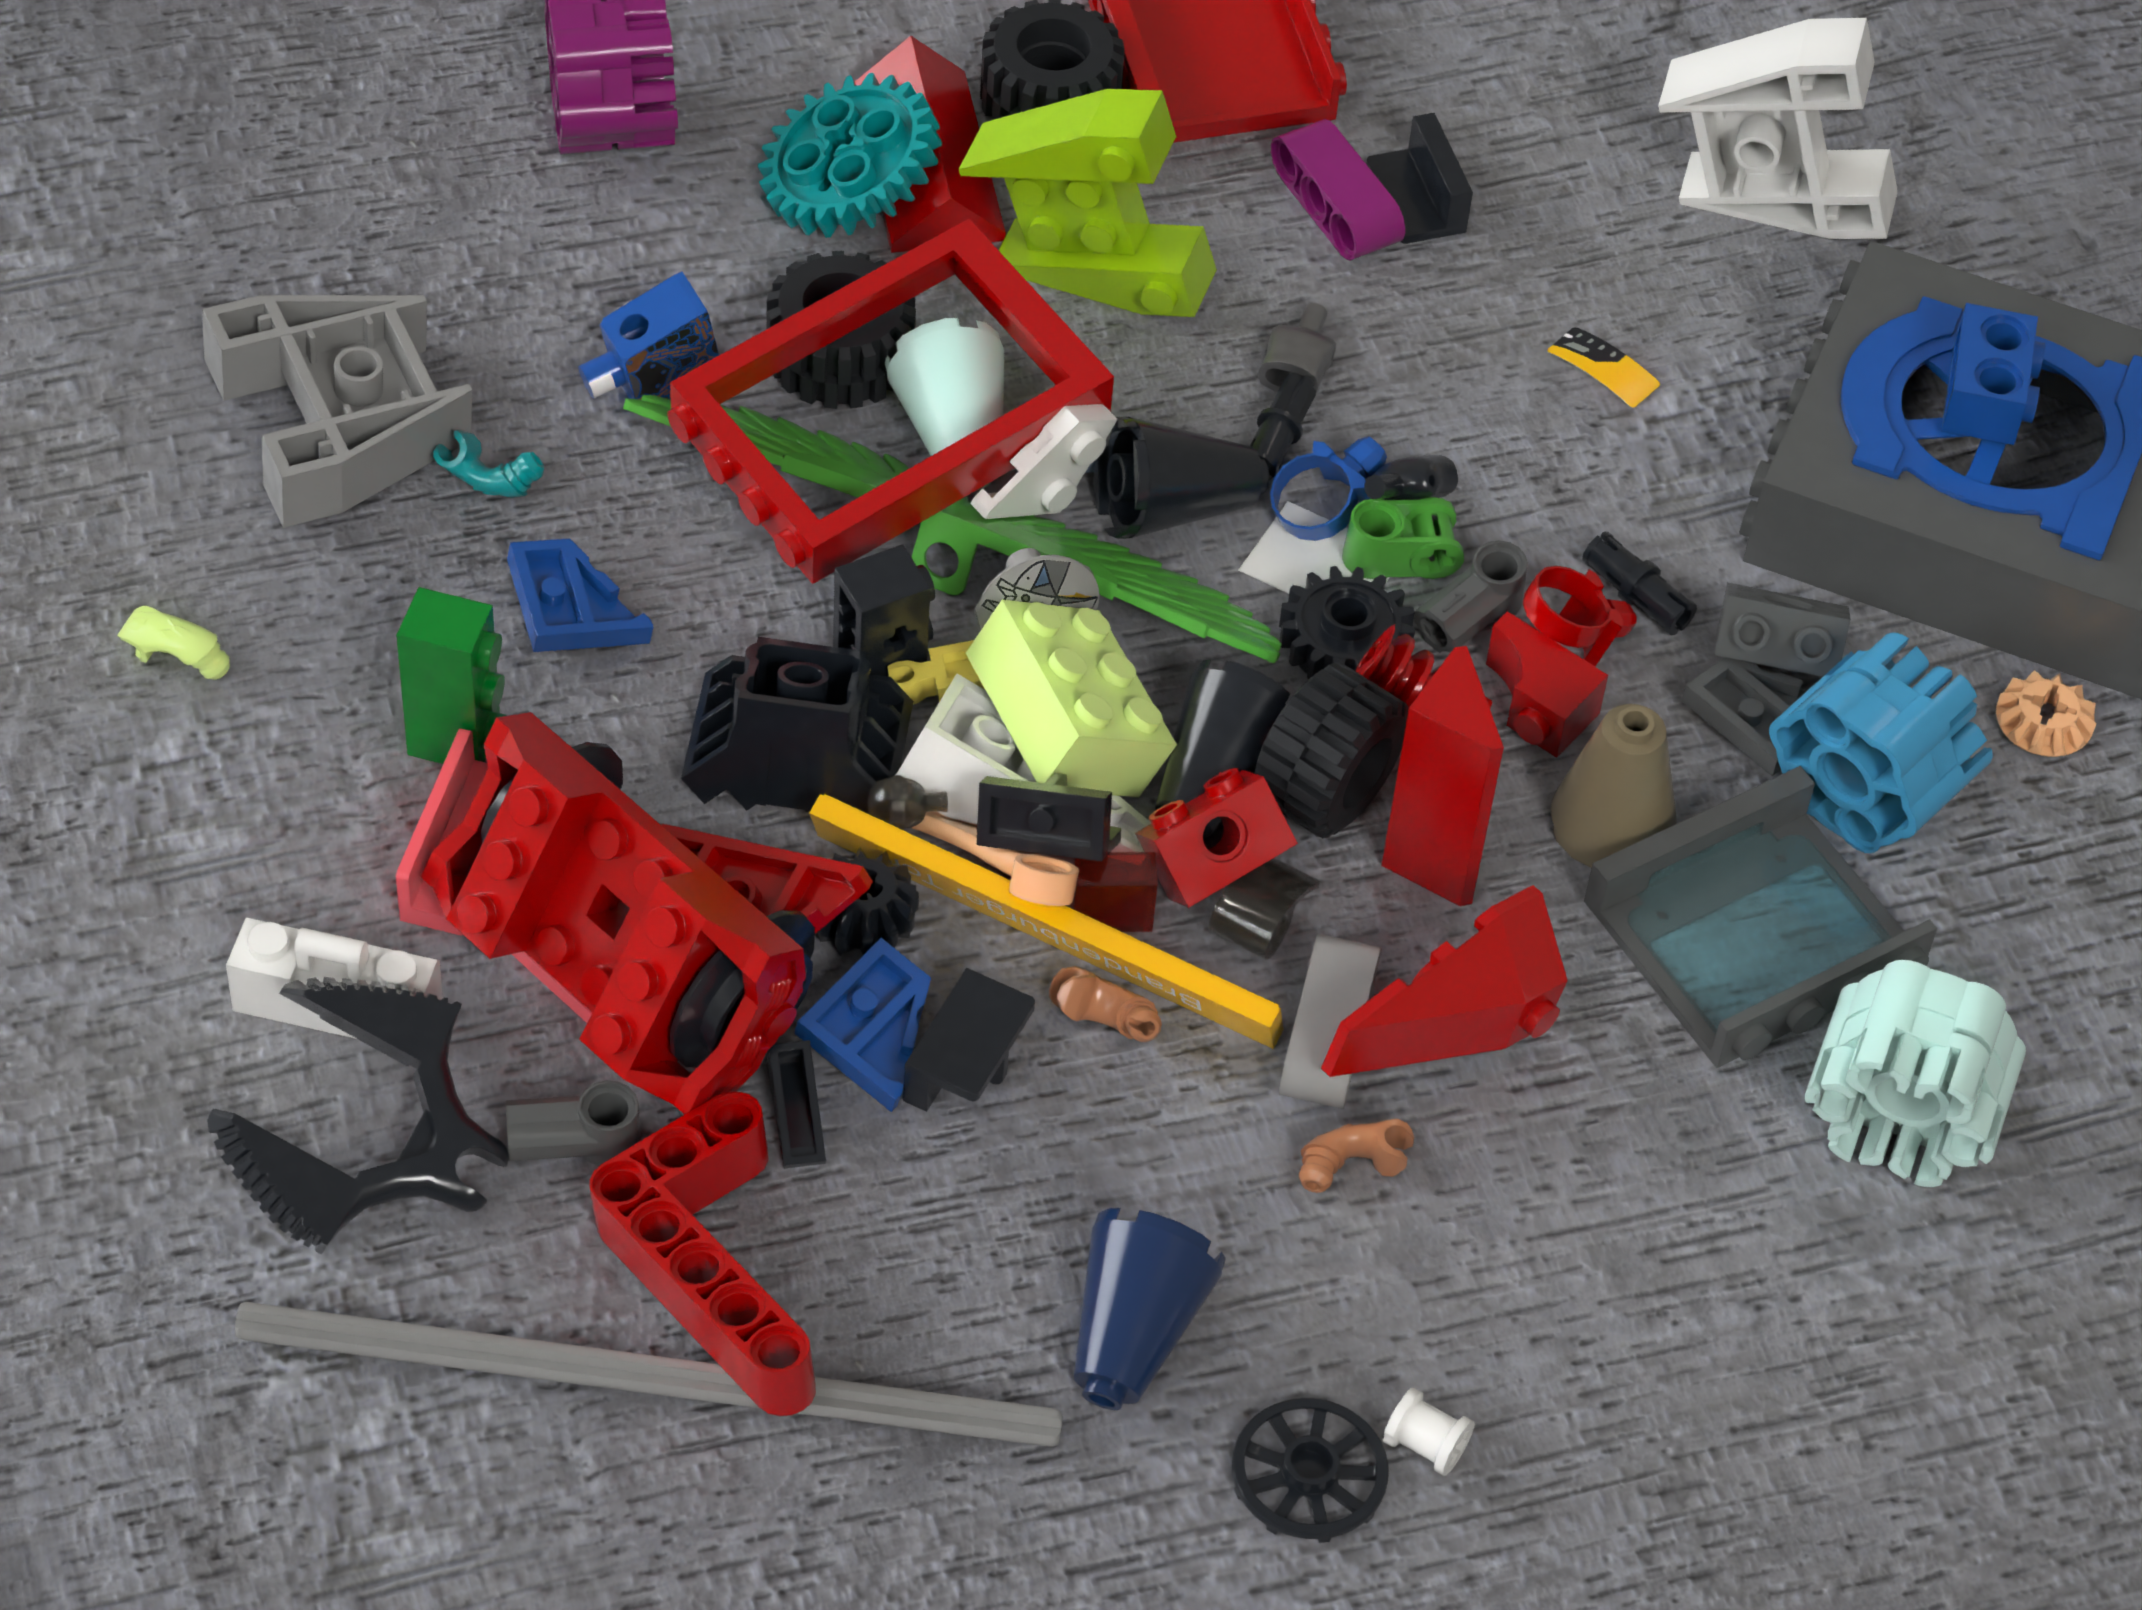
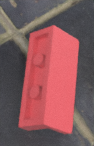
M458 729L396 873L400 921L460 936L463 934L446 920L434 889L421 878V875L433 850L463 822L488 770L487 763L475 760L473 732L470 730Z

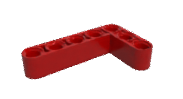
M738 1091L725 1092L713 1097L644 1138L594 1170L590 1178V1194L597 1231L602 1241L759 1408L768 1414L790 1416L806 1409L816 1395L810 1340L805 1331L693 1216L696 1212L756 1177L765 1169L769 1161L764 1118L760 1103L756 1098L747 1093Z

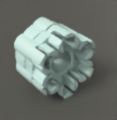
M1896 960L1887 964L1883 970L1869 974L1858 983L1848 984L1841 990L1805 1093L1806 1103H1814L1812 1110L1820 1118L1831 1123L1828 1129L1827 1139L1830 1140L1828 1147L1839 1158L1847 1162L1851 1161L1861 1128L1866 1126L1869 1129L1858 1158L1860 1165H1880L1883 1163L1892 1133L1898 1136L1888 1163L1889 1169L1903 1179L1909 1177L1919 1146L1922 1145L1926 1149L1914 1185L1936 1187L1942 1185L1943 1179L1947 1180L1952 1172L1953 1165L1970 1167L1977 1166L1979 1159L1985 1164L1992 1160L2025 1058L2026 1047L2017 1036L2015 1025L2006 1011V1003L1997 991L1981 983L1968 982L1952 974L1930 969L1915 961Z

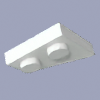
M1103 404L1064 406L1043 427L1041 433L1033 441L1026 444L1009 461L1019 472L999 492L988 493L982 488L970 504L985 519L1060 513L1075 498L1077 493L1076 486L1089 465L1103 453L1106 447V438L1118 419Z

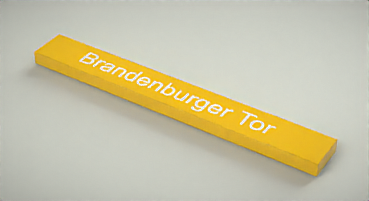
M820 794L809 812L818 837L855 854L861 847L867 858L876 859L887 851L892 861L891 867L907 865L912 881L1274 1049L1284 1030L1281 1008L1278 1004L1067 906H1049L1018 898L1009 892V879L833 797Z

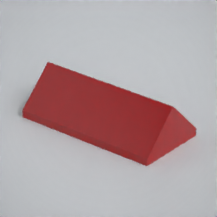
M909 36L855 81L857 86L861 85L869 73H874L879 84L889 75H894L899 86L907 81L910 82L916 93L921 92L924 95L940 125L936 132L942 141V146L933 150L939 161L938 165L923 168L930 180L928 184H912L909 189L915 199L912 202L902 199L894 202L897 213L894 217L882 211L891 253L910 251L967 219H970L990 242H1001L1005 239L1006 232L992 177L961 176L958 170L979 131L965 71L913 36Z
M1467 646L1454 647L1409 707L1381 866L1458 906L1472 905L1504 749Z

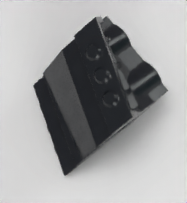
M758 637L757 642L745 650V657L731 655L705 673L681 779L704 804L727 789L746 811L755 805H772L810 812L819 795L824 796L826 794L873 817L879 818L893 808L897 787L893 786L891 782L901 767L914 701L891 677L870 674L871 664L867 659V651Z

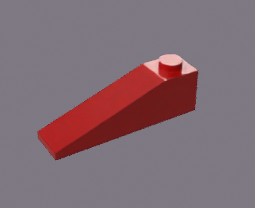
M1532 885L1491 906L1475 919L1474 927L1479 932L1455 949L1449 942H1444L1431 952L1430 961L1418 972L1410 985L1403 979L1397 978L1342 1020L1321 1066V1070L1329 1077L1502 1050L1529 1035L1533 1038L1543 1035L1559 1016L1560 1009L1556 1005L1568 981L1543 893Z

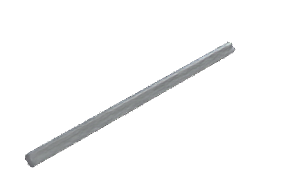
M252 1302L241 1303L236 1314L235 1336L247 1341L759 1408L719 1364ZM815 1377L816 1395L812 1403L806 1409L799 1412V1414L1048 1447L1058 1445L1063 1422L1062 1412L1055 1408Z

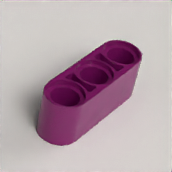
M1323 119L1272 139L1271 157L1277 174L1340 255L1346 260L1351 261L1396 244L1404 239L1405 223L1397 202L1330 120Z

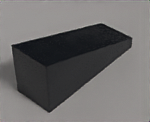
M810 1040L774 1044L767 1051L766 1062L783 1167L786 1169L826 1164Z

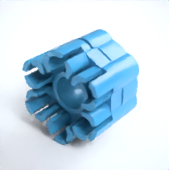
M1899 633L1886 634L1868 651L1858 650L1855 654L1852 651L1848 653L1777 717L1769 727L1770 739L1776 748L1782 773L1784 774L1801 766L1815 782L1807 814L1816 818L1835 834L1843 837L1853 848L1864 853H1875L1881 847L1891 845L1900 838L1912 837L1985 769L1993 758L1992 749L1986 747L1973 758H1969L1987 741L1981 729L1975 723L1970 722L1976 715L1978 704L1973 702L1977 694L1969 681L1960 674L1935 698L1931 699L1953 677L1952 670L1942 666H1935L1924 676L1929 668V661L1917 646L1912 648L1895 664L1892 658L1908 644L1909 640L1908 637Z

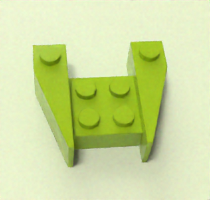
M1104 89L982 123L958 170L961 176L1004 178L1017 218L1014 219L999 251L1026 281L1141 315L1195 317L1217 271L1204 226L1150 224L1138 184L1154 183L1176 138L1162 90Z

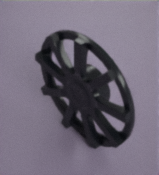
M1291 1399L1265 1408L1256 1414L1242 1429L1235 1443L1232 1456V1476L1237 1498L1242 1500L1256 1518L1266 1524V1530L1275 1535L1281 1532L1297 1538L1318 1539L1319 1543L1330 1542L1332 1537L1348 1533L1363 1523L1367 1524L1374 1517L1375 1511L1381 1504L1388 1484L1389 1466L1387 1455L1380 1438L1372 1427L1350 1409L1322 1399ZM1297 1409H1314L1310 1435L1296 1438L1284 1420L1282 1413ZM1326 1412L1338 1415L1356 1427L1335 1445L1322 1438ZM1269 1421L1286 1447L1285 1453L1264 1448L1253 1443L1250 1439L1260 1426ZM1367 1439L1375 1456V1465L1354 1466L1340 1464V1458ZM1245 1456L1278 1467L1280 1470L1272 1475L1248 1480L1245 1472ZM1338 1480L1375 1481V1485L1368 1499L1362 1502L1340 1486ZM1283 1486L1289 1488L1288 1493L1275 1512L1266 1507L1255 1495ZM1323 1495H1330L1351 1511L1352 1514L1328 1523ZM1306 1497L1309 1499L1315 1524L1300 1523L1287 1519L1300 1498Z

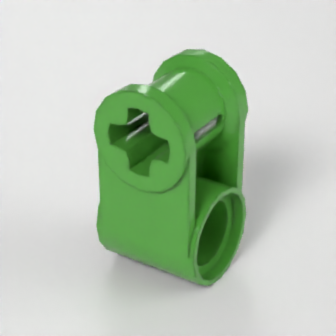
M1436 497L1420 500L1367 499L1356 504L1350 516L1342 553L1345 567L1351 573H1353L1356 567L1363 568L1364 578L1375 579L1380 575L1385 577L1437 579L1455 573L1464 563L1463 547L1455 540L1453 527L1456 523L1455 507L1451 502ZM1432 515H1436L1437 519L1433 521ZM1433 555L1434 561H1430L1429 557Z

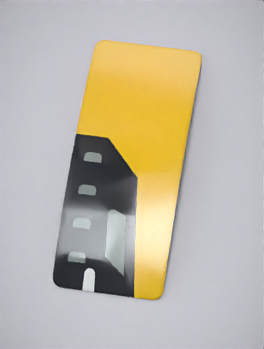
M1577 327L1569 330L1547 350L1548 353L1575 365L1591 375L1631 408H1635L1660 386V382L1629 356L1601 338Z

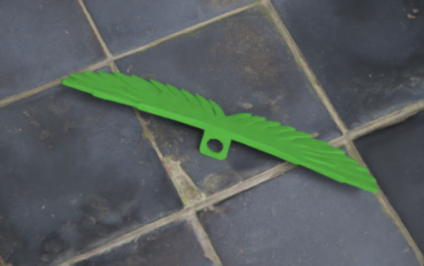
M643 395L642 400L625 398L623 409L671 427L667 415L668 411L671 410L670 399L654 395ZM720 405L770 463L781 466L780 471L858 498L909 469L907 465L889 454H884L882 458L861 444L852 442L850 445L846 441L822 430H818L816 435L781 417L774 420L760 412L743 406L739 407V411H735ZM968 496L921 522L911 558L916 566L924 565L927 568L935 589L949 595H959L965 590L978 544L1007 556L1020 549L1032 548L1041 555L1065 556L1090 567L1098 584L1099 595L1112 601L1116 597L1202 638L1210 637L1271 663H1276L1279 659L1282 643L1276 637L1269 634L1271 629L1258 620L1253 619L1252 612L1229 603V596L1227 594L1197 584L1198 579L1163 569L1161 568V562L1146 556L1130 553V549L1127 547L1097 540L1098 536L1095 534L1066 529V524L1062 522L1035 517V515L985 519L970 504L971 501ZM938 542L945 543L955 550L958 556V568L953 575L942 577L930 570L926 561V553L932 544Z

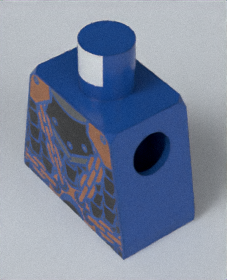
M683 271L673 275L604 317L600 323V328L607 353L579 365L578 370L586 389L593 399L622 386L627 396L631 399L642 400L643 395H654L671 400V381L719 356L708 311Z

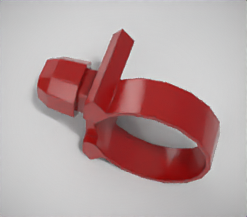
M1546 567L1536 575L1524 593L1523 606L1527 617L1540 632L1564 646L1583 647V659L1595 667L1613 640L1629 634L1637 623V616L1630 604L1625 601L1605 598L1601 591L1604 585L1599 576L1591 569H1588L1584 575L1567 567ZM1539 588L1559 589L1571 596L1558 614L1543 599Z

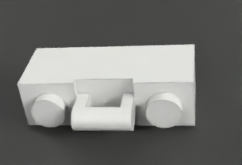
M247 917L226 964L233 1011L351 1038L355 1037L319 1018V1015L279 994L283 986L295 980H299L307 985V979L315 977L320 982H323L324 977L335 978L337 982H342V978L351 979L353 983H357L358 980H366L367 984L377 981L380 982L381 986H385L386 983H394L397 988L401 984L408 986L410 991L416 988L422 990L424 996L429 993L436 995L438 1000L443 999L440 960L369 945L361 940L307 928L297 929Z

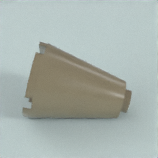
M1623 704L1611 709L1605 715L1557 788L1551 804V816L1554 824L1553 833L1559 845L1573 859L1592 868L1594 862L1677 824L1666 726L1662 718L1650 708L1638 704Z

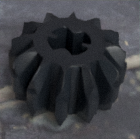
M860 847L854 859L850 861L835 853L832 860L863 866L873 880V883L864 894L817 932L820 942L835 940V947L839 955L842 956L852 947L859 948L864 955L880 938L884 939L894 948L898 944V938H910L915 925V911L919 909V893L916 891V885L911 884V875L908 872L907 865L891 867L892 861L887 851L876 859L867 858Z

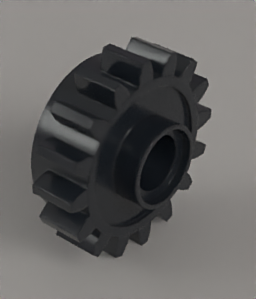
M1337 566L1330 567L1329 579L1322 580L1313 572L1307 574L1305 588L1293 585L1289 591L1288 602L1282 603L1279 621L1281 633L1279 641L1282 643L1281 648L1290 649V665H1299L1307 674V679H1310L1320 670L1333 663L1339 664L1341 662L1356 671L1363 656L1390 626L1395 624V633L1392 640L1404 634H1408L1414 639L1416 628L1412 626L1415 611L1412 607H1403L1405 592L1402 589L1387 593L1385 591L1387 577L1383 575L1376 577L1372 582L1363 580L1364 572L1363 568L1360 567L1355 568L1351 577H1343Z

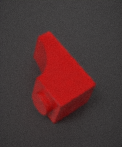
M1508 611L1493 625L1486 665L1503 679L1512 694L1506 726L1516 731L1524 741L1539 746L1557 758L1600 714L1608 674Z

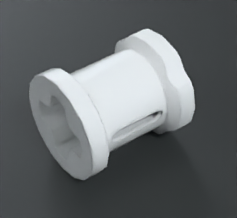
M1412 1387L1405 1393L1392 1413L1384 1431L1383 1442L1392 1447L1397 1446L1399 1443L1434 1462V1471L1446 1476L1463 1454L1473 1433L1475 1421L1466 1416H1462L1458 1420L1423 1401V1392Z

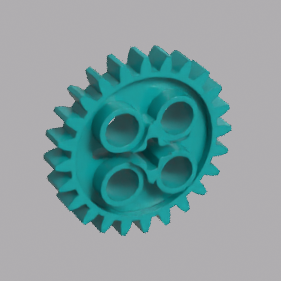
M869 73L863 83L858 86L850 75L846 77L843 88L837 91L828 82L824 84L823 97L817 100L812 95L806 94L804 96L805 109L798 111L788 108L785 111L791 121L788 126L778 125L772 127L771 130L778 142H771L762 146V150L768 159L758 164V168L764 176L759 183L777 216H782L791 229L800 225L805 235H810L820 227L824 236L830 238L837 226L842 225L848 236L853 235L857 221L865 220L870 228H874L876 226L877 213L884 211L887 215L894 217L897 215L894 202L898 199L912 202L915 199L909 189L912 184H928L930 180L923 168L938 165L939 161L933 150L942 146V141L936 132L940 125L924 95L921 92L916 93L908 81L899 86L894 75H889L879 84L874 73Z

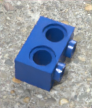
M1970 303L1965 304L1953 346L1941 431L2010 445L2015 444L2021 422H2033L2038 404L2040 387L2029 385L2030 378L2038 379L2045 352V343L2035 341L2038 316Z

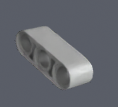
M1317 933L1286 1054L1279 1095L1344 1109L1352 1074L1329 1077L1321 1070V1066L1340 1022L1371 999L1381 947Z

